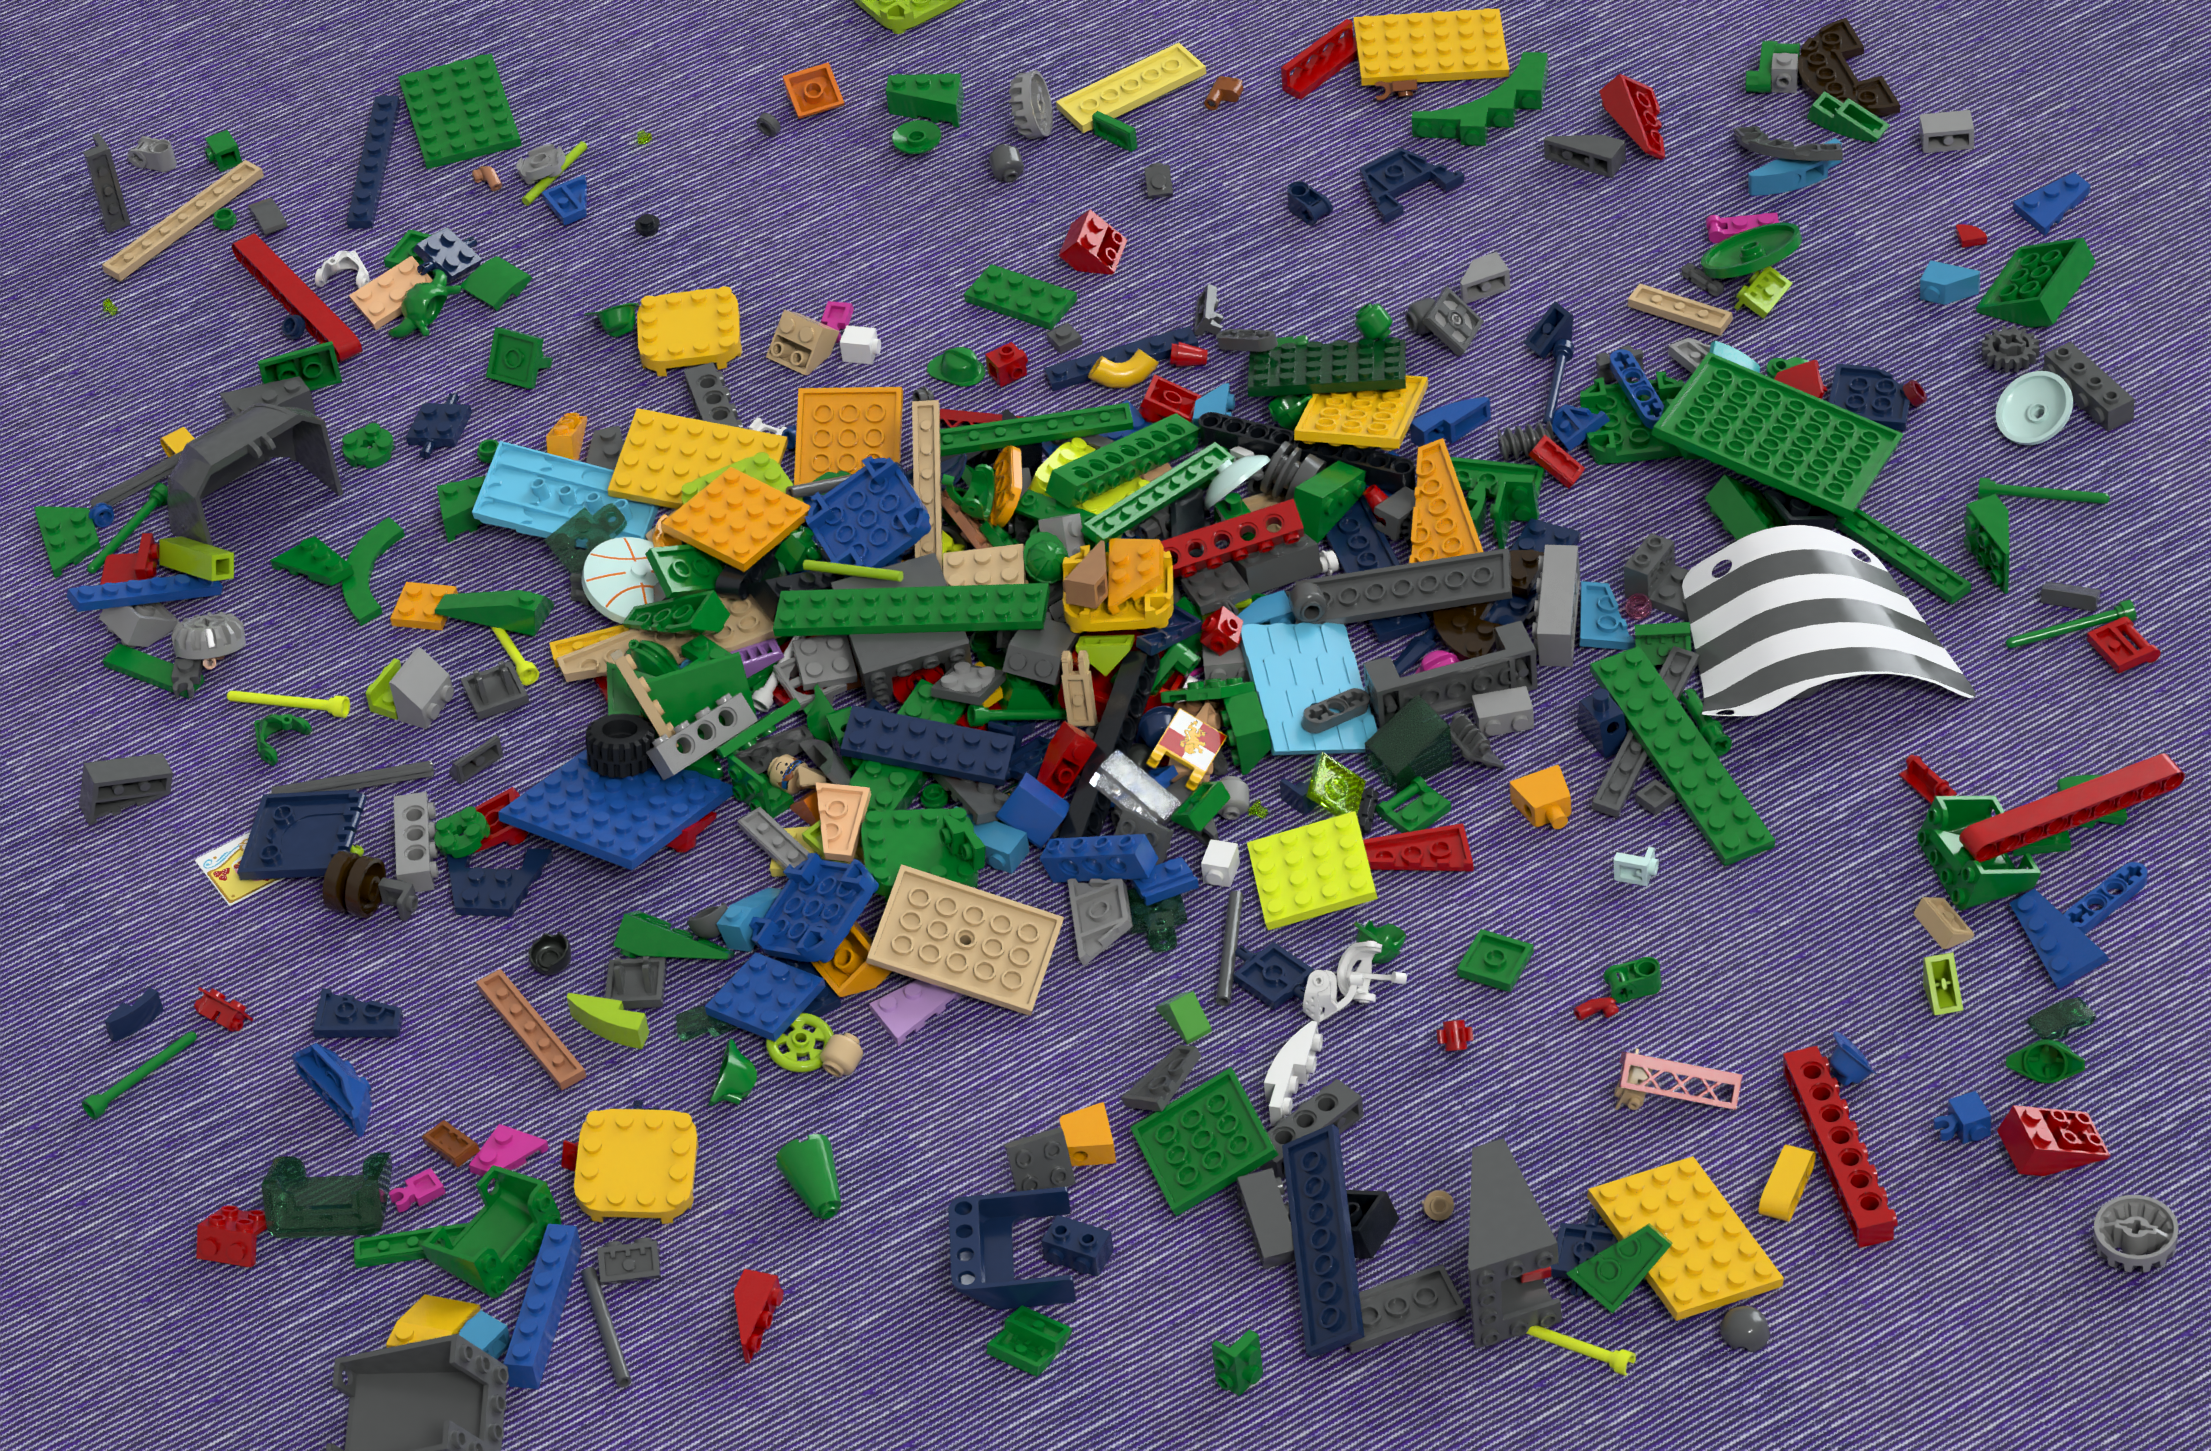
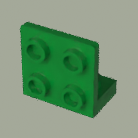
M1502 474L1500 485L1495 486V504H1491L1490 518L1495 520L1493 537L1498 539L1499 549H1505L1512 521H1529L1531 518L1539 520L1540 512L1534 475Z
M733 754L727 757L729 765L728 774L732 780L733 795L738 801L746 803L752 811L761 807L774 819L789 809L790 805L794 803L793 796L779 788L773 787L769 777L765 774H757Z

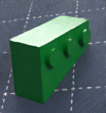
M1337 461L1295 487L1294 501L1304 527V534L1308 535L1316 543H1319L1365 491L1364 470Z
M486 476L437 486L448 543L456 540L455 535L467 530L472 533L478 530V525L482 524L480 520L474 519L472 510Z

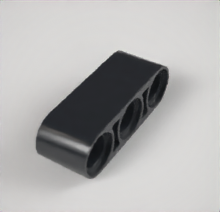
M776 546L745 572L727 564L716 581L715 589L717 595L741 601L746 600L750 595L746 589L747 584L761 580L775 559Z

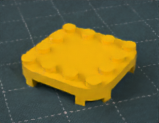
M723 286L719 289H699L658 296H645L642 298L641 306L637 312L638 349L643 369L648 368L656 371L657 376H667V368L713 362L717 363V368L720 370L727 368V362L736 356L741 357L740 312L738 301L730 287Z
M1090 545L1080 546V552L1072 555L1070 558L1064 557L1063 582L1077 564L1088 555ZM1164 551L1163 583L1147 591L1144 596L1136 601L1131 597L1118 606L1120 612L1112 615L1109 610L1108 596L1095 609L1067 604L1066 593L1063 591V612L1070 630L1074 633H1081L1083 631L1106 632L1152 627L1165 628L1169 624L1168 619L1172 616L1174 610L1173 565L1170 551ZM1105 552L1107 583H1109V552Z
M607 1109L588 1113L579 1135L574 1179L577 1206L584 1213L591 1216L592 1221L603 1223L604 1217L661 1218L662 1224L673 1223V1219L683 1214L687 1208L691 1209L694 1201L693 1188L697 1148H699L696 1126L692 1122L691 1116L688 1113L671 1110Z

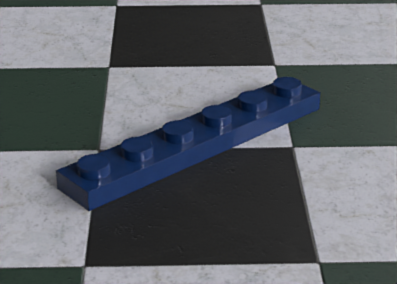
M1188 326L1045 367L1044 374L1052 391L1091 381L1088 378L1089 372L1101 356L1115 363H1123L1128 361L1140 349L1156 361L1171 357L1172 344L1182 342L1195 347H1199V344L1191 327Z

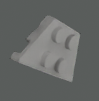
M1076 879L1067 880L1078 956L1083 965L1088 964L1133 927L1127 886L1122 879H1090L1089 883H1078Z

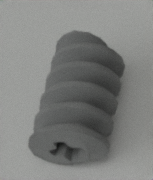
M1547 421L1545 429L1541 423H1536L1535 431L1530 424L1525 426L1524 432L1520 426H1515L1514 434L1509 427H1506L1503 436L1500 430L1497 429L1499 449L1504 460L1508 461L1509 453H1512L1517 460L1520 451H1523L1525 457L1529 458L1530 450L1535 447L1544 435L1554 442L1551 422Z

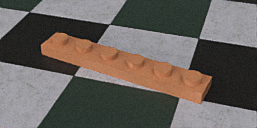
M501 969L476 981L480 993L561 1091L586 1078L585 1069Z

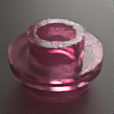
M1641 593L1631 595L1625 604L1626 614L1633 619L1646 618L1653 609L1651 600Z

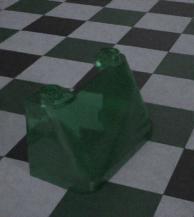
M391 1152L370 1154L363 1162V1175L307 1177L305 1165L300 1159L292 1156L275 1157L261 1184L268 1231L277 1238L354 1236L377 1233L385 1221L392 1173Z

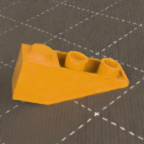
M579 413L564 414L546 436L547 453L578 461L587 424V416H579Z

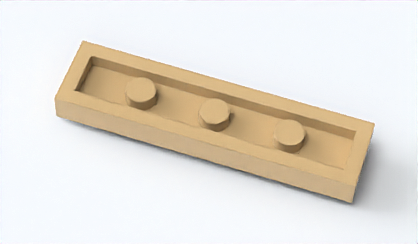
M1639 284L1628 298V307L1719 336L1723 334L1733 320L1732 312L1643 284Z
M620 649L610 654L658 735L661 737L666 734L669 738L675 734L671 722L665 724L661 718V715L665 712L657 699L651 701L647 693L651 689L644 677L642 676L638 679L633 670L638 667L630 654L624 656Z

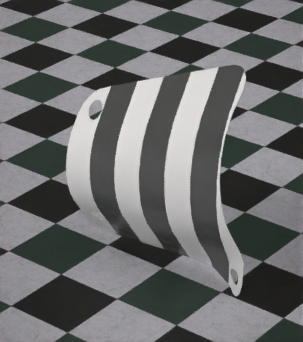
M1789 525L1752 533L1701 561L1691 568L1683 580L1682 589L1695 652L1699 654L1698 666L1704 693L1702 715L1758 716L1776 708L1808 688L1831 680L1864 674L1911 676L1936 683L1968 698H1973L1976 695L1972 685L1883 564L1860 544L1833 531L1813 526ZM1858 549L1870 557L1871 562H1864L1858 559L1851 550ZM1723 560H1730L1732 562V567L1727 574L1720 578L1712 576V570L1719 562ZM1724 710L1734 711L1732 715H1718L1716 713Z

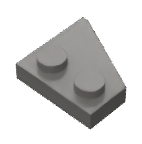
M1686 338L1669 345L1668 355L1693 374L1708 352H1710L1711 345L1703 344L1701 341L1692 338Z

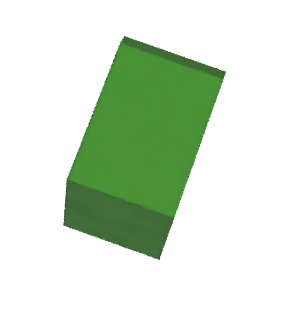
M1194 991L1179 993L1156 1006V1010L1187 1045L1212 1032Z

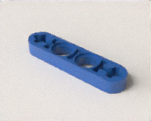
M1624 349L1616 350L1610 355V370L1643 424L1653 429L1662 415L1664 405L1633 354ZM1629 377H1636L1639 379V381L1636 383H1629L1626 381V379ZM1640 395H1647L1650 397V399L1647 401H1640L1637 399V397Z
M2139 862L2125 864L2069 908L2063 915L2084 934L2088 933L2146 886L2147 868ZM2116 888L2121 890L2122 893L2119 895L2109 894L2107 891ZM2091 904H2099L2103 908L2100 910H2091L2088 908V906Z

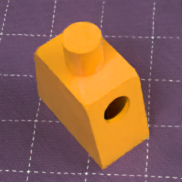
M1559 765L1509 781L1511 803L1533 826L1540 827L1551 823L1554 829H1561L1568 823L1567 817L1572 813L1571 796Z
M1104 1102L1062 1115L1059 1118L1072 1166L1116 1163L1114 1142Z

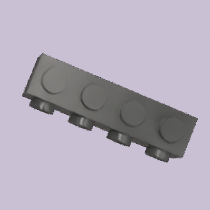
M2071 341L2044 353L2043 371L2052 372L2060 376L2069 386L2077 406L2085 410L2106 431H2110L2134 419L2135 399Z

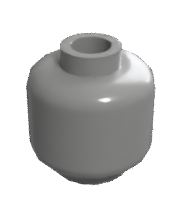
M1227 776L1220 781L1230 794V799L1218 811V814L1225 819L1235 820L1249 809V787L1239 777Z

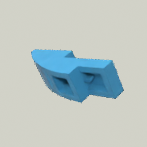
M1834 138V139H1832V140H1830V141L1824 143V144L1839 143V144H1841V148H1842V142H1840L1837 138ZM1778 158L1748 173V193L1751 196L1770 195L1812 185L1828 178V169L1841 163L1842 160L1807 161Z

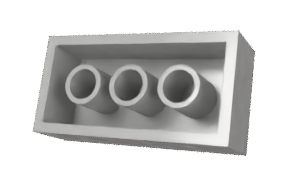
M1545 545L1544 556H1539L1538 564L1539 572L1541 573L1540 578H1537L1536 592L1539 595L1538 600H1535L1534 615L1537 617L1532 627L1536 655H1539L1540 666L1573 667L1580 588L1578 546Z

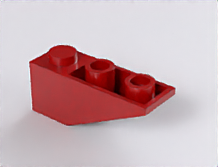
M1064 721L1048 745L1037 780L1063 798L1097 747V744L1084 731Z
M744 1269L734 1289V1298L745 1363L750 1364L754 1353H757L761 1348L762 1336L765 1330L770 1328L776 1306L779 1307L781 1305L784 1292L780 1288L777 1275Z

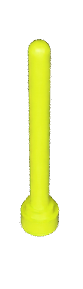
M490 626L516 665V672L522 684L530 685L535 683L539 678V671L532 662L525 661L505 629Z
M229 691L227 693V699L233 702L325 710L334 717L346 718L350 711V700L347 696L336 695L329 700L241 691Z
M1532 1326L1526 1333L1608 1363L1615 1373L1624 1376L1627 1375V1363L1631 1362L1634 1364L1636 1361V1354L1624 1349L1611 1352L1541 1326Z

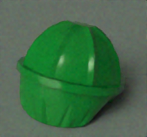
M1301 394V397L1282 395L1274 399L1268 405L1269 412L1273 418L1272 422H1276L1283 429L1294 431L1309 400L1313 396L1309 395L1307 397L1306 394Z
M1038 532L1031 535L1026 541L1023 550L1024 567L1029 577L1034 582L1049 584L1063 579L1064 557L1069 558L1063 543L1056 535L1049 532Z
M1371 920L1367 922L1366 926L1355 921L1354 925L1359 929L1356 938L1357 943L1375 941L1378 944H1382L1381 953L1374 955L1372 963H1386L1400 955V949L1406 938V933L1402 929L1389 923L1375 928Z

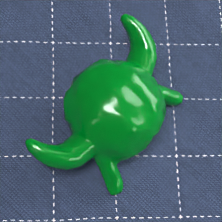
M439 269L433 270L435 277L431 283H417L406 291L401 304V311L405 319L401 324L389 330L388 334L394 338H403L418 328L423 336H429L430 331L427 327L439 315L448 295L459 294L461 286H447L446 274Z

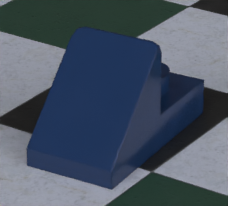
M1554 301L1523 343L1545 359L1557 340L1560 338L1572 340L1574 316Z
M1031 720L988 722L989 732L1015 736L1013 751L1021 747L1024 735L1035 732L1036 722Z

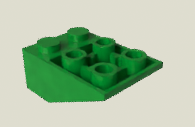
M1993 494L1966 504V516L1964 517L1966 536H1964L1963 541L1967 551L1972 552L1977 558L1979 566L1982 569L1985 568L1993 584L1998 585L2003 593L2007 594L2009 587V510L1998 496Z

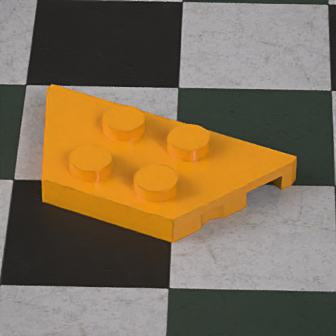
M1109 539L1108 608L1112 615L1120 612L1118 606L1132 597L1136 601L1144 596L1147 591L1163 583L1164 547L1159 539Z

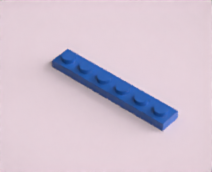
M178 574L171 577H154L145 580H129L128 582L68 588L66 598L77 612L216 596L221 595L223 586L219 581H209L190 574Z

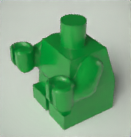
M799 526L798 530L792 531L774 555L791 574L804 570V560H822L820 551L823 547L820 546L816 551L817 544L811 539L814 533L805 526Z

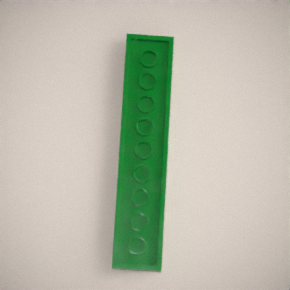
M1049 583L781 591L773 631L775 637L1044 629L1050 588Z
M1640 646L1590 664L1591 674L1601 688L1609 691V696L1623 711L1626 725L1668 786L1675 792V796L1724 867L1775 847L1774 837Z

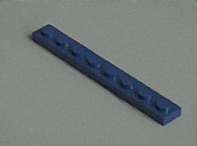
M399 95L375 96L347 218L349 229L373 228L400 108Z

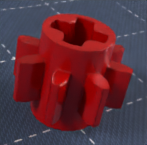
M1465 1020L1444 1021L1443 1029L1436 1030L1438 1044H1445V1051L1467 1049V1041H1474L1472 1027H1465Z

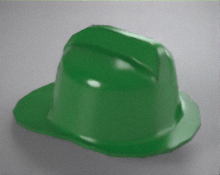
M638 303L621 304L603 311L586 313L584 316H598L605 332L610 336L619 337L633 330L636 323L635 310L640 305Z
M955 347L946 350L942 355L932 359L927 366V372L935 379L966 387L976 385L983 380L985 367L978 361L974 351L966 347Z

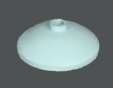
M2034 371L2024 374L2011 382L2001 394L1996 407L1997 425L2004 436L2014 443L2020 445L2043 443L2060 432L2070 418L2073 408L2072 392L2067 383L2060 376L2052 372Z
M1264 455L1246 456L1233 463L1228 459L1217 468L1219 474L1210 483L1205 496L1204 506L1207 510L1270 462L1269 457Z

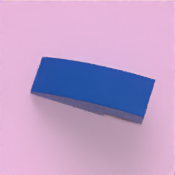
M1480 397L1454 402L1417 417L1410 424L1411 442L1418 447L1442 438L1451 444L1491 419L1490 399L1488 397Z

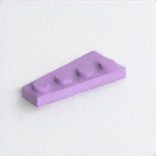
M917 979L869 1003L872 1014L896 1044L900 1046L906 1041V1036L913 1030L915 1032L919 1031L925 1026V1021L933 1014L939 1015L946 1009L945 1005L952 999L958 1000L964 994Z

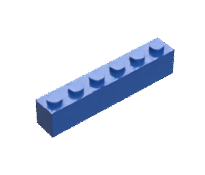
M547 1225L503 1363L508 1367L509 1387L539 1389L582 1251L577 1226Z

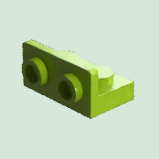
M1771 266L1765 268L1762 272L1757 271L1748 281L1751 286L1747 287L1744 285L1736 295L1739 301L1734 308L1738 311L1745 304L1764 319L1793 283Z
M394 658L383 669L373 684L369 685L366 691L370 711L398 720L389 682L401 668L399 659Z

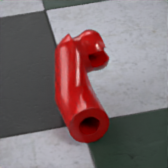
M1612 997L1590 999L1573 1009L1579 1021L1603 1010L1604 1016L1607 1018L1619 1012V1008L1615 1004L1617 1001Z

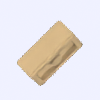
M798 766L799 780L802 787L816 789V782L833 784L823 771Z
M1922 897L1914 911V916L1942 949H1949L1974 937L1973 931L1944 898Z

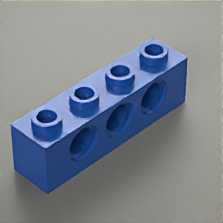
M1145 834L1050 839L1039 859L1053 883L1068 882L1067 880L1076 879L1078 882L1090 881V879L1123 880L1149 878L1159 858Z

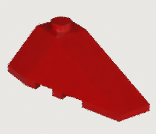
M1617 75L1599 90L1603 108L1645 153L1661 160L1664 159V141L1658 132L1662 127L1661 121L1657 119L1660 107L1653 88L1625 75Z

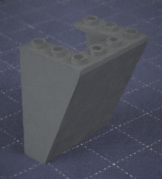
M935 553L881 568L902 571L903 580L901 582L856 576L831 582L832 589L947 586ZM965 631L847 635L866 700L868 702L874 698L883 707L891 701H895L892 677H905L912 674L913 671L923 668L932 669L943 662L945 674L957 662H968L972 665L970 645Z
M1504 1138L1472 1148L1468 1275L1473 1343L1475 1348L1478 1349L1494 1345L1499 1341L1515 1336H1522L1532 1326L1550 1327L1562 1322L1561 1301L1559 1298L1552 1299L1543 1280L1522 1283L1519 1277L1522 1274L1559 1263L1558 1243Z
M458 1334L335 1358L332 1387L350 1397L345 1451H501L502 1439L504 1437L503 1423L504 1411L506 1410V1387L509 1379L508 1367ZM343 1370L346 1372L348 1377L347 1385H345V1383L343 1382ZM333 1443L326 1445V1451H344Z

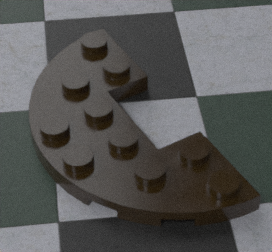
M1847 18L1827 24L1819 29V34L1813 38L1809 37L1805 41L1798 59V76L1803 88L1812 98L1817 100L1825 91L1842 103L1849 98L1876 116L1887 117L1891 114L1900 113V104L1883 76L1858 81L1845 59L1864 54V46Z
M1531 549L1510 550L1512 593L1527 597L1540 576L1541 572H1539L1538 568L1539 556H1544V552ZM1495 601L1433 610L1436 634L1443 646H1447L1460 661L1494 652L1496 648L1495 627L1503 625L1485 621L1484 619Z

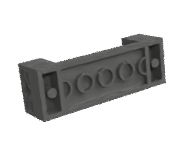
M1653 533L1647 536L1624 565L1625 598L1689 621L1682 584L1690 570L1675 565L1674 541Z
M1522 621L1495 627L1496 652L1405 677H1399L1390 656L1363 663L1365 689L1370 696L1369 706L1379 730L1384 731L1472 707V695L1526 686L1528 691L1538 689L1536 649Z

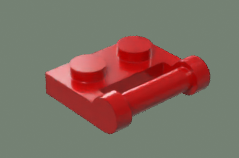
M2122 617L2087 633V641L2118 674L2146 661L2152 663L2161 654L2155 645H2150L2133 627L2134 623L2128 617ZM2123 635H2126L2140 650H2137Z

